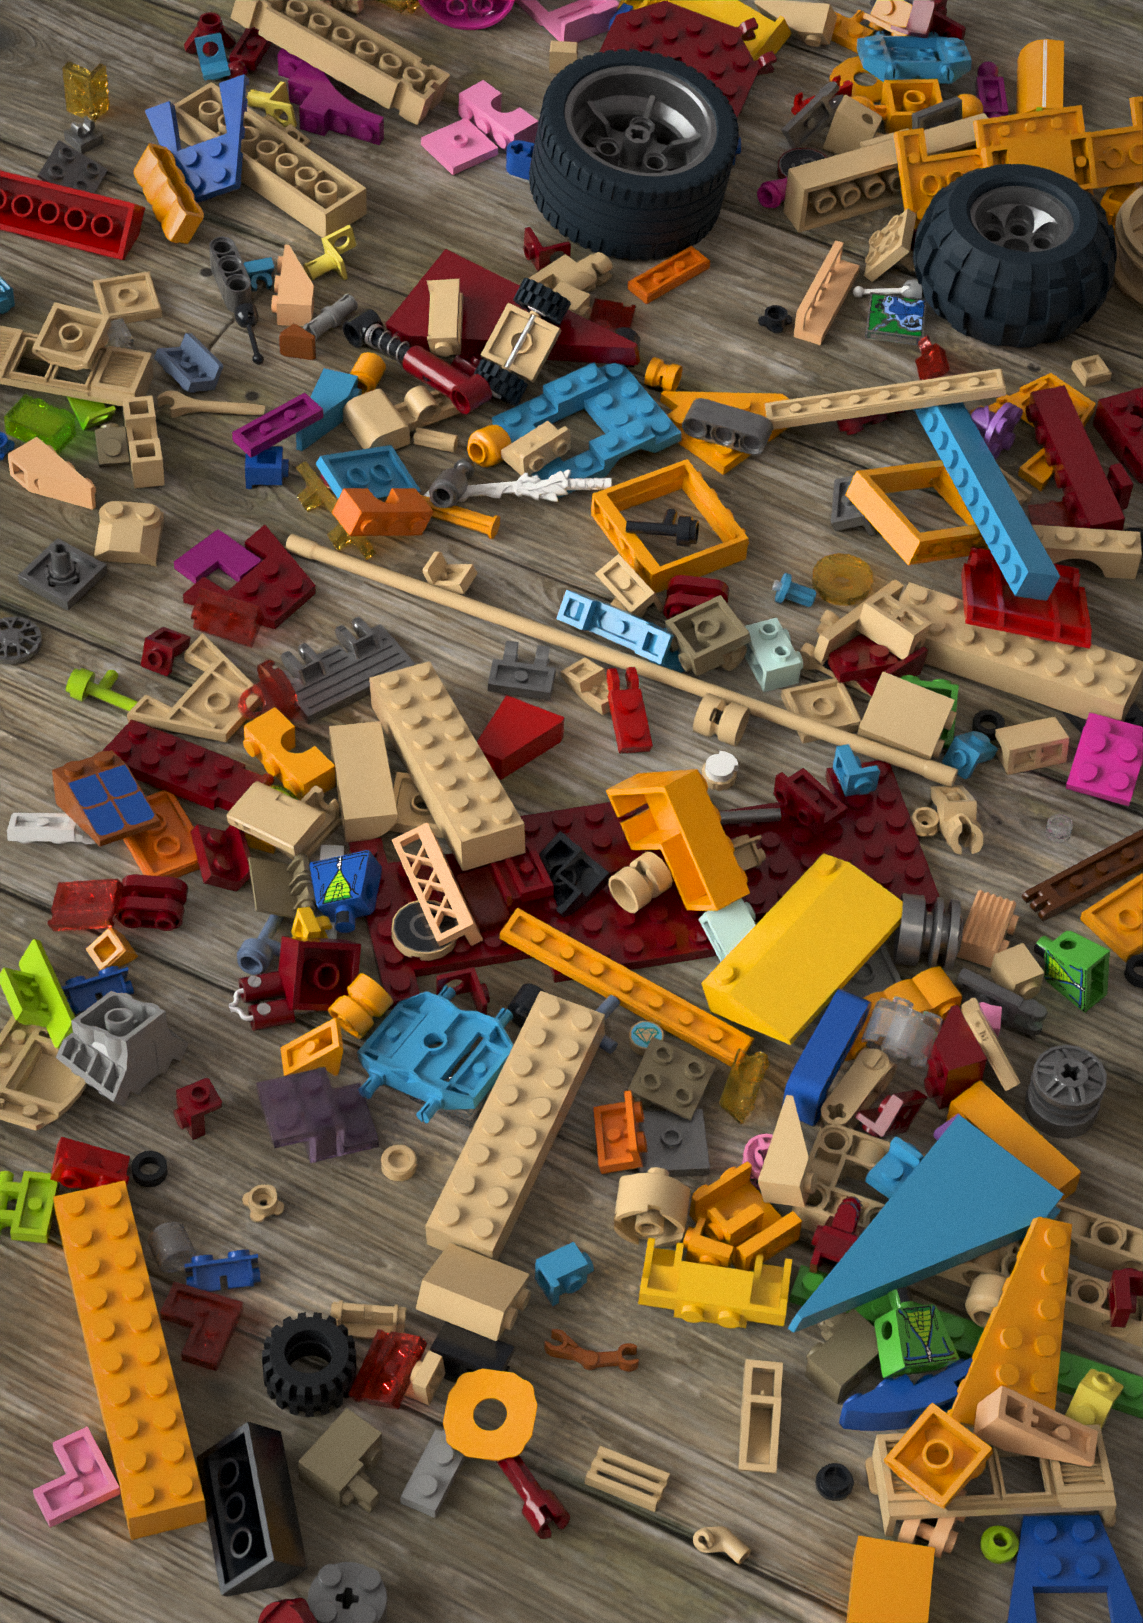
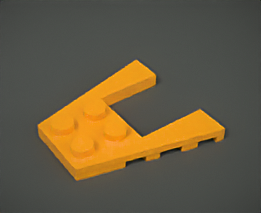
M1049 373L1021 386L1017 393L998 397L996 402L988 407L990 411L997 413L1005 403L1010 402L1023 410L1021 419L1034 427L1032 422H1028L1025 412L1026 405H1029L1031 392L1065 385L1083 427H1085L1095 411L1096 403L1054 374ZM1044 447L1019 467L1018 472L1019 477L1039 491L1044 489L1054 474L1052 466L1049 467L1046 463Z

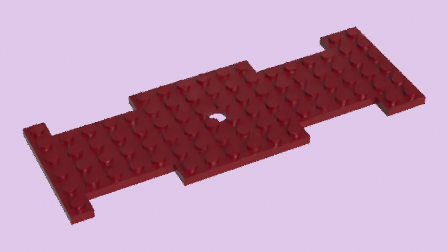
M880 760L861 763L862 768L878 766L880 775L875 791L867 794H856L846 797L833 767L826 768L825 777L831 793L848 809L846 817L818 835L809 827L802 825L797 816L779 802L724 810L781 809V821L722 825L725 835L731 841L746 834L749 835V838L758 835L762 837L757 842L756 847L757 849H763L766 860L762 862L761 866L745 871L750 894L742 897L744 903L748 902L755 913L756 920L754 922L760 921L823 853L851 863L899 899H901L902 893L924 895L926 911H933L934 904L940 896L891 764ZM611 802L520 816L524 822L525 843L532 841L538 854L561 831L581 847L590 858L608 871L611 876L624 867H630V863L645 852L656 854L668 867L661 850H631L620 825L621 822L648 809L647 803L621 817H617ZM381 838L349 842V854L370 850L382 866L375 910L371 915L364 917L381 987L393 1000V1004L387 1010H393L399 1001L420 994L416 977L534 958L499 939L500 932L517 908L630 970L717 956L698 920L707 911L686 910L673 877L672 886L657 898H651V901L636 913L624 910L614 899L607 884L585 905L563 918L557 912L554 895L521 903V900L513 901L512 906L507 907L487 864L462 871L453 853L444 855L483 940L471 946L466 936L463 935L457 939L453 950L442 958L431 961L420 960V957L415 956L410 958L402 954L395 947L392 939V921L397 911L409 902L418 900L402 862L387 863ZM421 865L416 878L428 881L434 868ZM433 890L428 900L442 903L445 893ZM550 967L554 983L573 980Z

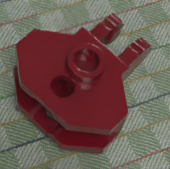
M847 1196L843 1199V1202L837 1208L835 1216H829L824 1226L817 1225L811 1245L816 1247L810 1262L809 1272L817 1274L825 1258L839 1262L863 1233L864 1227L858 1226L863 1205L861 1204L862 1201L855 1196Z

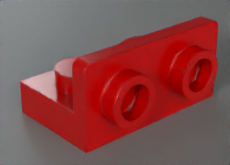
M61 1136L57 1144L50 1180L60 1182L68 1188H81L84 1190L120 1181H125L127 1187L129 1176L126 1174L130 1156Z

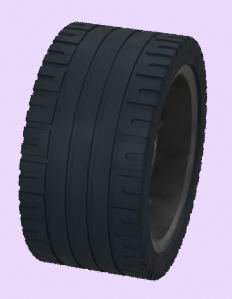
M618 49L617 51L606 50L604 53L597 52L593 55L584 56L583 59H578L573 64L567 65L564 70L562 69L553 78L544 95L529 169L531 194L535 204H537V208L543 213L544 218L551 222L550 225L554 229H558L560 234L568 237L573 243H578L585 249L589 248L592 252H600L608 257L615 256L617 259L628 258V260H649V258L655 260L661 259L663 256L665 258L670 257L674 253L677 254L694 244L696 245L702 238H705L714 227L720 214L739 140V126L732 105L729 104L727 97L723 96V92L719 87H715L716 84L712 80H708L707 76L701 72L698 73L697 69L692 66L688 67L686 63L680 60L676 61L675 58L669 56L664 57L662 56L663 54H653L650 51L644 50L640 52L636 49H630V51Z

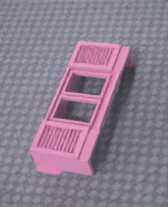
M515 0L536 23L544 26L558 41L577 43L608 31L610 20L617 12L619 2L616 0H578L548 12L537 0Z

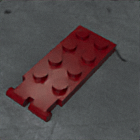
M132 719L102 750H112L127 764L136 780L211 810L219 807L230 811L256 781L269 787L274 783V777L269 773H265L263 776L247 770L244 763Z

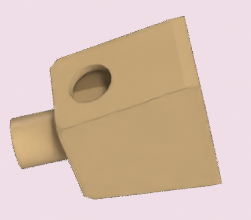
M844 95L835 112L822 149L842 154L862 148L860 147V142L883 136L884 134L878 132L882 122L881 115L851 97Z

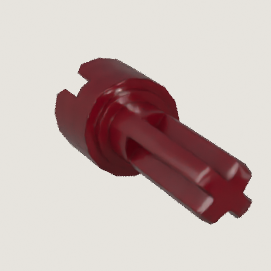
M520 1456L496 1461L524 1502L522 1514L540 1539L551 1538L552 1532L547 1525L551 1521L556 1524L558 1529H564L568 1525L570 1514L552 1490H543Z

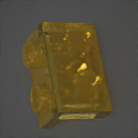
M68 61L62 67L66 111L83 119L84 116H88L95 122L102 114L108 111L110 106L106 65L100 63L90 71Z

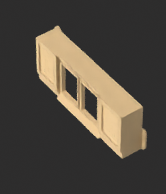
M0 326V384L123 406V398L146 396L154 377L152 353L110 345L99 349L89 367L84 368L91 370L85 384L56 379L61 366L50 364L45 377L15 372L22 357L44 361L32 352L38 334L23 332L22 329Z
M1100 1424L1085 1425L1098 1431L1095 1460L1092 1466L1088 1467L1038 1457L1045 1492L1006 1494L999 1457L1029 1455L1007 1452L985 1442L993 1450V1454L986 1461L993 1494L956 1496L945 1509L929 1502L901 1480L884 1463V1458L906 1433L877 1434L872 1457L866 1459L865 1469L869 1491L879 1497L885 1536H893L896 1520L1094 1510L1099 1511V1516L1105 1527H1113L1116 1523L1115 1510L1117 1504Z

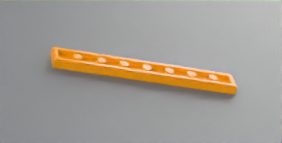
M519 908L515 910L500 932L499 939L606 998L609 995L615 996L619 1000L620 1006L647 1021L658 1024L663 1030L736 1070L753 1044V1037Z

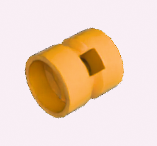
M362 973L347 987L349 995L338 997L328 1008L330 1016L337 1018L340 1021V1026L357 1039H361L373 1026L374 1021L372 1017L380 1018L393 1004L390 995L376 981Z

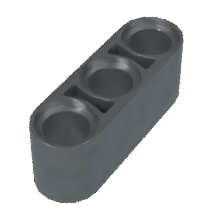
M224 236L214 238L209 244L211 271L227 309L234 312L235 308L241 304H252L251 281L235 242L231 238Z
M698 398L693 401L682 422L683 430L691 437L751 455H758L763 452L774 429L772 422L762 415L704 398Z

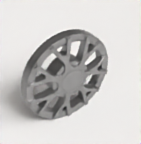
M17 616L0 619V627H8V629L0 630V663H22L38 653L42 645V635L39 627L34 622ZM15 625H22L20 629L14 628ZM33 631L35 633V635L24 636V634ZM25 643L33 645V647L30 650L26 649L24 646ZM18 652V656H7V653Z

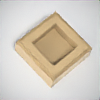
M1098 354L1072 362L1071 369L1084 387L1107 382L1111 379V371Z

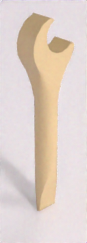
M172 390L165 391L157 397L158 407L172 405L170 408L171 418L196 412L237 415H264L265 412L264 405L198 400Z

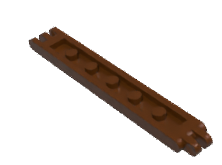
M1143 829L1026 890L1021 898L1026 903L1031 902L1030 908L1034 912L1040 911L1038 917L1042 921H1046L1143 869Z

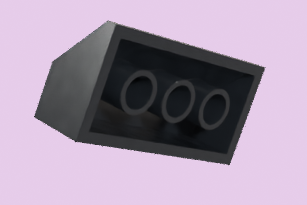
M247 1422L197 1456L220 1593L226 1597L280 1587L308 1569L281 1431Z

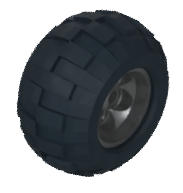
M999 164L987 168H978L963 174V176L956 178L946 188L943 187L933 197L918 225L913 253V263L918 284L922 285L926 301L939 317L951 323L953 329L966 336L991 345L1018 348L1036 347L1037 344L1059 341L1075 332L1084 322L1088 323L1106 300L1107 292L1112 287L1117 259L1113 226L1108 225L1106 211L1095 197L1079 187L1077 182L1064 175L1045 168L1025 164Z

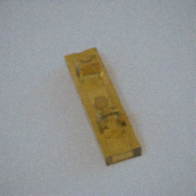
M304 461L295 467L307 485L297 495L300 504L307 512L323 505L338 524L327 534L333 546L340 551L352 543L366 560L375 555L376 552L366 536H349L332 514L337 500L309 464Z

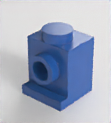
M271 446L252 458L246 454V489H252V485H282L283 477H289V459H283L282 446Z

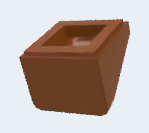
M295 323L280 333L279 346L281 355L306 360L316 359L314 335Z

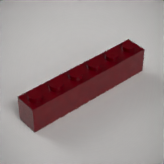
M1065 385L1031 392L1029 405H1026L1025 408L1028 422H1032L1035 427V436L1038 444H1042L1044 447L1046 463L1049 467L1052 466L1055 472L1056 485L1058 489L1062 488L1066 508L1068 511H1072L1075 517V527L1123 531L1124 514Z

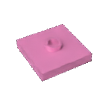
M467 118L421 137V146L452 175L498 155V147Z

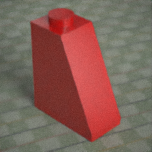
M506 695L477 740V743L497 778L502 780L559 744L564 736L565 717Z

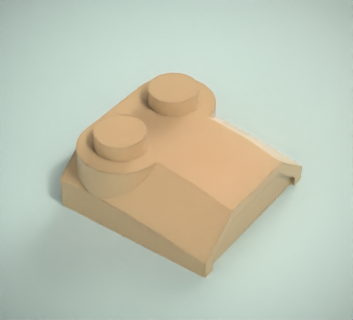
M54 302L32 348V352L49 364L76 371L88 368L97 351L103 348L109 340L110 316Z
M124 501L105 503L99 510L100 523L94 558L106 562L156 566L164 525V513L157 506L150 503Z

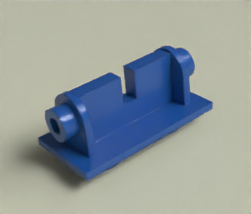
M111 966L98 972L99 976L86 979L85 976H77L65 982L66 986H62L65 996L69 997L67 1001L72 1012L75 1015L84 1012L97 1002L95 995L101 994L102 997L110 991L127 993L129 995L134 994L131 981L124 982L128 975V967L119 969L118 966Z
M237 1250L228 1252V1258L213 1260V1255L192 1257L191 1263L184 1264L185 1272H193V1276L186 1277L187 1291H195V1295L221 1291L219 1277L227 1276L228 1290L254 1287V1283L261 1282L259 1267L252 1268L251 1264L258 1263V1254L250 1255L249 1250Z

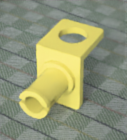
M281 81L271 93L251 89V92H248L247 104L249 107L265 109L266 115H271L284 127H287L289 124L295 128L297 127L293 106L290 104L285 82ZM285 112L288 120H282L279 116Z
M350 225L322 238L325 254L303 264L304 270L311 281L331 270L337 271L343 280L348 279L344 261L340 254L356 246L353 229ZM347 236V241L344 245L335 247V242L338 238Z

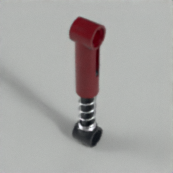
M365 309L344 322L343 332L352 346L356 348L363 345L371 346L374 349H379L382 354L388 355L392 360H397L407 373L451 399L453 405L462 414H469L492 398L491 388L481 375L474 374L469 376L421 346L409 347L407 341L401 342L399 336L393 337L389 330H384L380 317L372 309Z

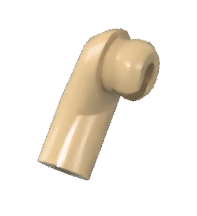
M724 1526L704 1527L695 1532L693 1536L694 1546L699 1551L704 1553L725 1552L738 1565L744 1562L751 1553V1550Z

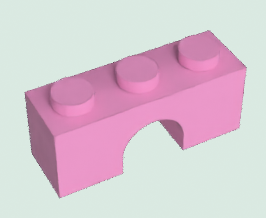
M482 80L459 93L458 115L462 119L467 118L500 148L506 151L507 145L516 140L535 143L539 121L520 107L512 112L502 113V93L486 81Z

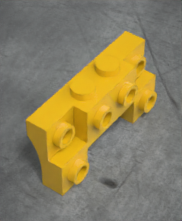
M648 1238L639 1291V1305L674 1310L673 1317L682 1318L690 1323L708 1322L731 1329L736 1327L746 1328L747 1321L784 1327L792 1259L785 1258L784 1267L762 1264L763 1255L756 1254L754 1272L682 1261L684 1243L677 1242L676 1251L654 1248L655 1238Z

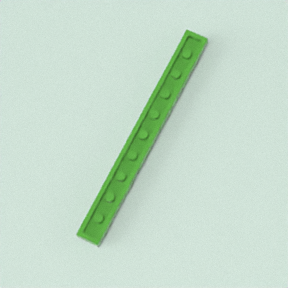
M801 1265L790 1294L789 1302L803 1306L828 1276V1273L818 1270L817 1274L809 1272L810 1267ZM887 1294L854 1309L875 1327V1320L890 1312L892 1307ZM913 1302V1303H914V1306H920V1305H922V1304ZM938 1310L959 1358L964 1360L971 1358L984 1328L971 1320ZM1061 1350L1057 1391L1074 1396L1079 1383L1090 1369L1105 1372L1112 1376L1116 1382L1124 1386L1112 1409L1141 1419L1143 1418V1377Z

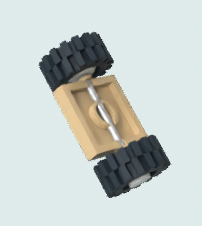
M528 278L523 279L513 298L516 304L527 309L528 312L510 303L506 305L481 353V356L489 361L481 359L474 374H479L485 378L491 388L492 396L514 406L518 405L528 386L518 376L532 383L535 382L561 333V329L553 324H561L571 305V302L558 292H554L553 289L547 288L543 284Z

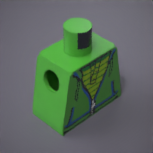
M1065 931L1054 941L1047 936H1042L1036 942L1034 953L1045 959L1044 978L1046 982L1080 1010L1086 1013L1108 994L1110 950L1072 931Z
M902 1287L888 1292L892 1310L877 1318L874 1323L883 1378L939 1371L959 1360L958 1353L935 1305L914 1306L909 1287Z

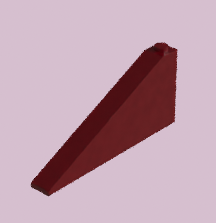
M445 249L385 325L387 330L391 332V336H399L401 342L407 341L409 343V347L417 345L430 351L427 340L430 292L426 280H460V293H463L460 355L472 356L475 354L481 356L508 303L526 312L528 311L513 301L520 285ZM570 310L566 312L560 325L553 324L561 329V333L546 360L605 364L617 363L623 365H638L640 362L638 344Z

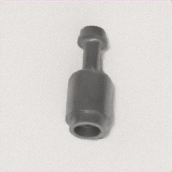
M463 458L454 464V468L444 470L430 486L431 502L439 508L454 506L467 490V479H470L474 474V463L468 458Z

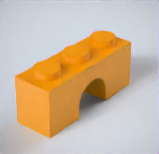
M276 707L244 725L245 740L243 745L247 753L251 757H256L264 765L267 773L276 777L283 783L284 788L300 801L315 785L323 789V793L336 786L335 765L316 746L303 753L288 752L296 747L295 726Z

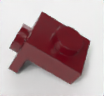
M204 1078L176 1090L177 1109L173 1113L181 1130L186 1128L192 1140L206 1135L204 1115L222 1108V1100L210 1079Z

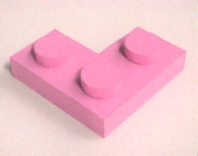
M88 1427L53 1442L54 1452L66 1474L33 1489L34 1498L50 1528L120 1495V1487Z

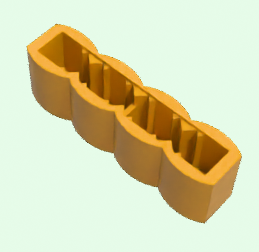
M149 143L134 168V176L137 179V183L143 187L146 200L152 205V210L156 219L161 223L165 237L173 243L188 244L204 218L203 210L194 200L193 191L185 183L184 174L175 165L176 161L171 151L165 146Z
M941 966L929 968L912 979L899 981L884 991L875 992L863 997V999L872 1002L871 1008L861 1031L844 1061L856 1059L865 1047L868 1049L882 1046L889 1047L895 1044L901 1035L919 1034L927 1029L930 1023L941 1020L945 1021L951 1006L958 1005L960 1008L962 995Z

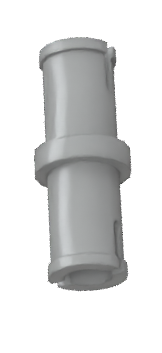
M348 293L343 295L333 305H327L322 308L321 314L309 323H306L304 329L314 335L315 340H317L330 328L338 327L343 318L358 308L357 301Z

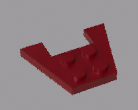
M263 525L245 541V548L263 560L228 591L202 577L183 594V603L276 629L316 594V585L269 528Z

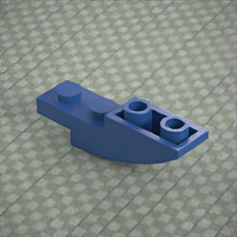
M972 1357L967 1360L959 1359L950 1364L945 1371L934 1376L933 1374H927L920 1378L915 1385L908 1375L904 1374L896 1379L890 1377L883 1380L874 1390L864 1395L862 1393L852 1395L842 1406L839 1420L840 1425L843 1429L860 1431H886L909 1428L931 1403H934L947 1413L948 1410L952 1409L958 1395L957 1389L961 1380L965 1379L973 1361Z

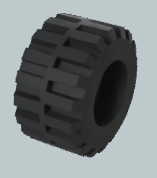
M306 1312L298 1313V1319L292 1320L289 1316L283 1319L282 1327L275 1325L271 1330V1337L267 1336L265 1339L264 1350H262L264 1385L267 1387V1394L271 1400L276 1398V1405L282 1410L288 1406L290 1414L298 1416L299 1411L305 1412L306 1417H314V1412L320 1411L321 1415L330 1413L329 1407L334 1406L338 1409L343 1405V1397L349 1398L352 1394V1386L356 1384L357 1379L355 1341L352 1335L348 1336V1329L344 1324L337 1326L335 1318L329 1316L325 1320L322 1319V1313L314 1312L313 1317H306ZM305 1356H317L329 1363L324 1369L315 1373H302L290 1366L294 1361Z

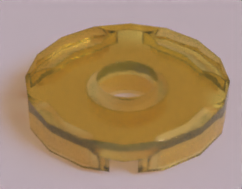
M835 553L817 561L813 568L812 587L814 590L816 588L820 593L819 597L829 603L845 606L853 605L857 600L862 599L863 601L872 590L873 572L869 565L859 557ZM844 577L849 581L839 582L836 580V578Z

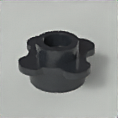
M779 305L767 307L764 316L758 318L760 326H766L768 330L777 334L782 333L783 328L792 323V317L788 315L787 310Z

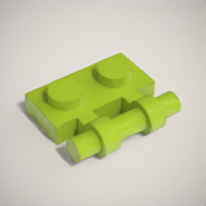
M24 1171L22 1181L18 1183L13 1182L14 1174L12 1172H0V1235L2 1229L11 1227V1240L48 1243L55 1211L53 1197L58 1196L60 1182L50 1180L51 1173ZM17 1199L15 1210H6L8 1201Z

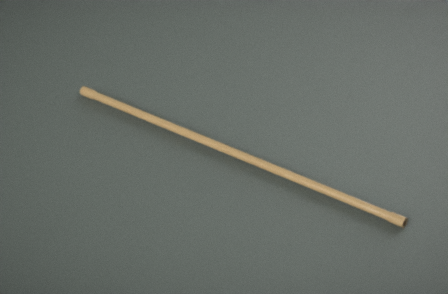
M291 534L287 539L285 549L301 557L329 564L624 670L628 667H635L638 675L700 697H704L706 693H711L724 698L727 705L735 702L749 707L750 714L838 746L849 744L852 751L920 774L926 779L952 788L956 781L958 769L897 750L321 546L315 541Z

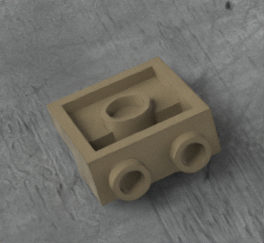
M721 595L665 621L667 631L674 635L669 650L672 653L678 651L680 653L678 658L683 669L686 672L692 670L696 676L725 664L724 654L751 642L749 631Z

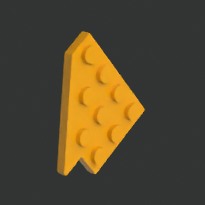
M663 391L660 396V402L673 410L667 416L681 431V441L678 444L722 475L729 472L751 454L700 440L685 433L682 428V422L693 401L698 398H704L766 417L765 403L789 400L785 395L776 393ZM787 428L774 429L768 442Z

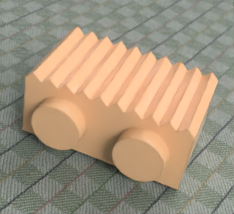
M979 890L964 925L961 947L956 957L991 968L994 954L1004 951L1009 947L1010 941L1005 940L1007 933L1014 935L1019 920V916L1014 915L1016 902Z

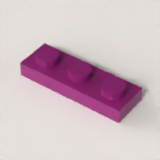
M304 392L233 431V442L252 458L324 418L323 408Z

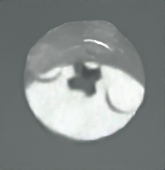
M894 996L893 1001L880 998L876 1002L861 1041L867 1042L866 1046L869 1049L882 1050L891 1060L899 1062L900 1059L908 1058L912 1059L909 1066L925 1068L931 1056L934 1042L941 1029L943 1018L928 1011L920 1013L912 1009L914 1005L912 1002L898 996Z

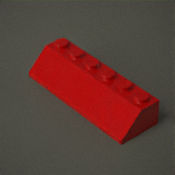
M0 170V230L125 260L140 234L145 212L144 206Z

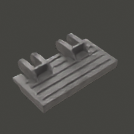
M359 616L352 619L353 630L359 637L357 640L344 625L336 627V637L348 653L338 644L317 655L307 643L300 644L298 650L301 658L306 663L304 666L290 651L282 653L283 664L295 679H292L285 670L274 675V681L282 689L284 697L308 725L370 695V677L416 665L381 624L370 628Z

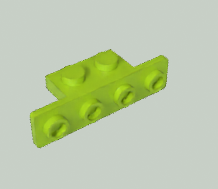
M33 939L19 961L21 971L4 967L0 973V985L15 1020L23 1025H36L47 1028L54 1047L60 1049L63 1039L73 1033L71 1020L75 1016L41 941Z

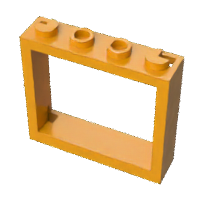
M688 459L592 494L591 516L622 558L655 594L666 590L668 581L674 576L701 577L746 559L749 538L745 534L746 530L740 528L734 520L730 509L724 507L716 491L713 488L710 489L703 480L701 472H697ZM683 489L723 543L659 566L636 533H626L627 521L620 511Z
M942 460L859 470L853 476V480L845 495L908 565L969 556L971 547L990 550ZM933 487L968 526L919 532L885 493Z

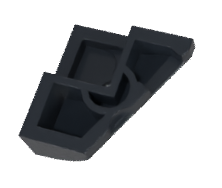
M561 831L539 853V857L554 886L557 912L563 918L585 905L609 883L611 874L590 858L581 847Z

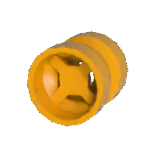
M653 357L647 367L644 384L653 388L656 386L662 387L664 391H676L682 377L683 367L675 363L668 365L664 363L663 359Z

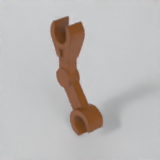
M552 1329L551 1338L560 1341L561 1345L554 1346L544 1341L546 1354L554 1358L574 1360L586 1370H594L596 1367L618 1366L623 1371L631 1372L636 1370L639 1365V1359L626 1360L623 1358L624 1355L637 1354V1346L632 1343L621 1345L617 1351H587L579 1347L576 1342L560 1329Z

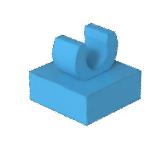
M272 257L243 263L251 281L252 292L257 291L256 281L259 279L265 281L267 289H271L273 283L271 275L274 270Z

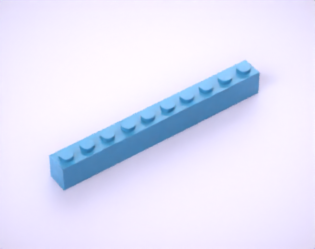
M963 402L914 409L1013 594L1017 597L1047 601L1060 575Z

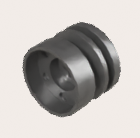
M902 893L900 899L903 901L901 924L895 931L894 964L916 966L921 952H928L930 968L936 967L938 955L942 954V968L944 970H952L962 941L963 919L960 900L951 899L946 914L943 913L944 899L938 897L933 911L929 912L926 911L924 895Z
M1072 1045L1051 1047L1040 1054L1034 1064L1031 1082L1025 1097V1111L1030 1122L1039 1131L1056 1138L1069 1139L1078 1137L1090 1130L1097 1118L1100 1102L1106 1088L1107 1073L1102 1062L1093 1053L1079 1046Z

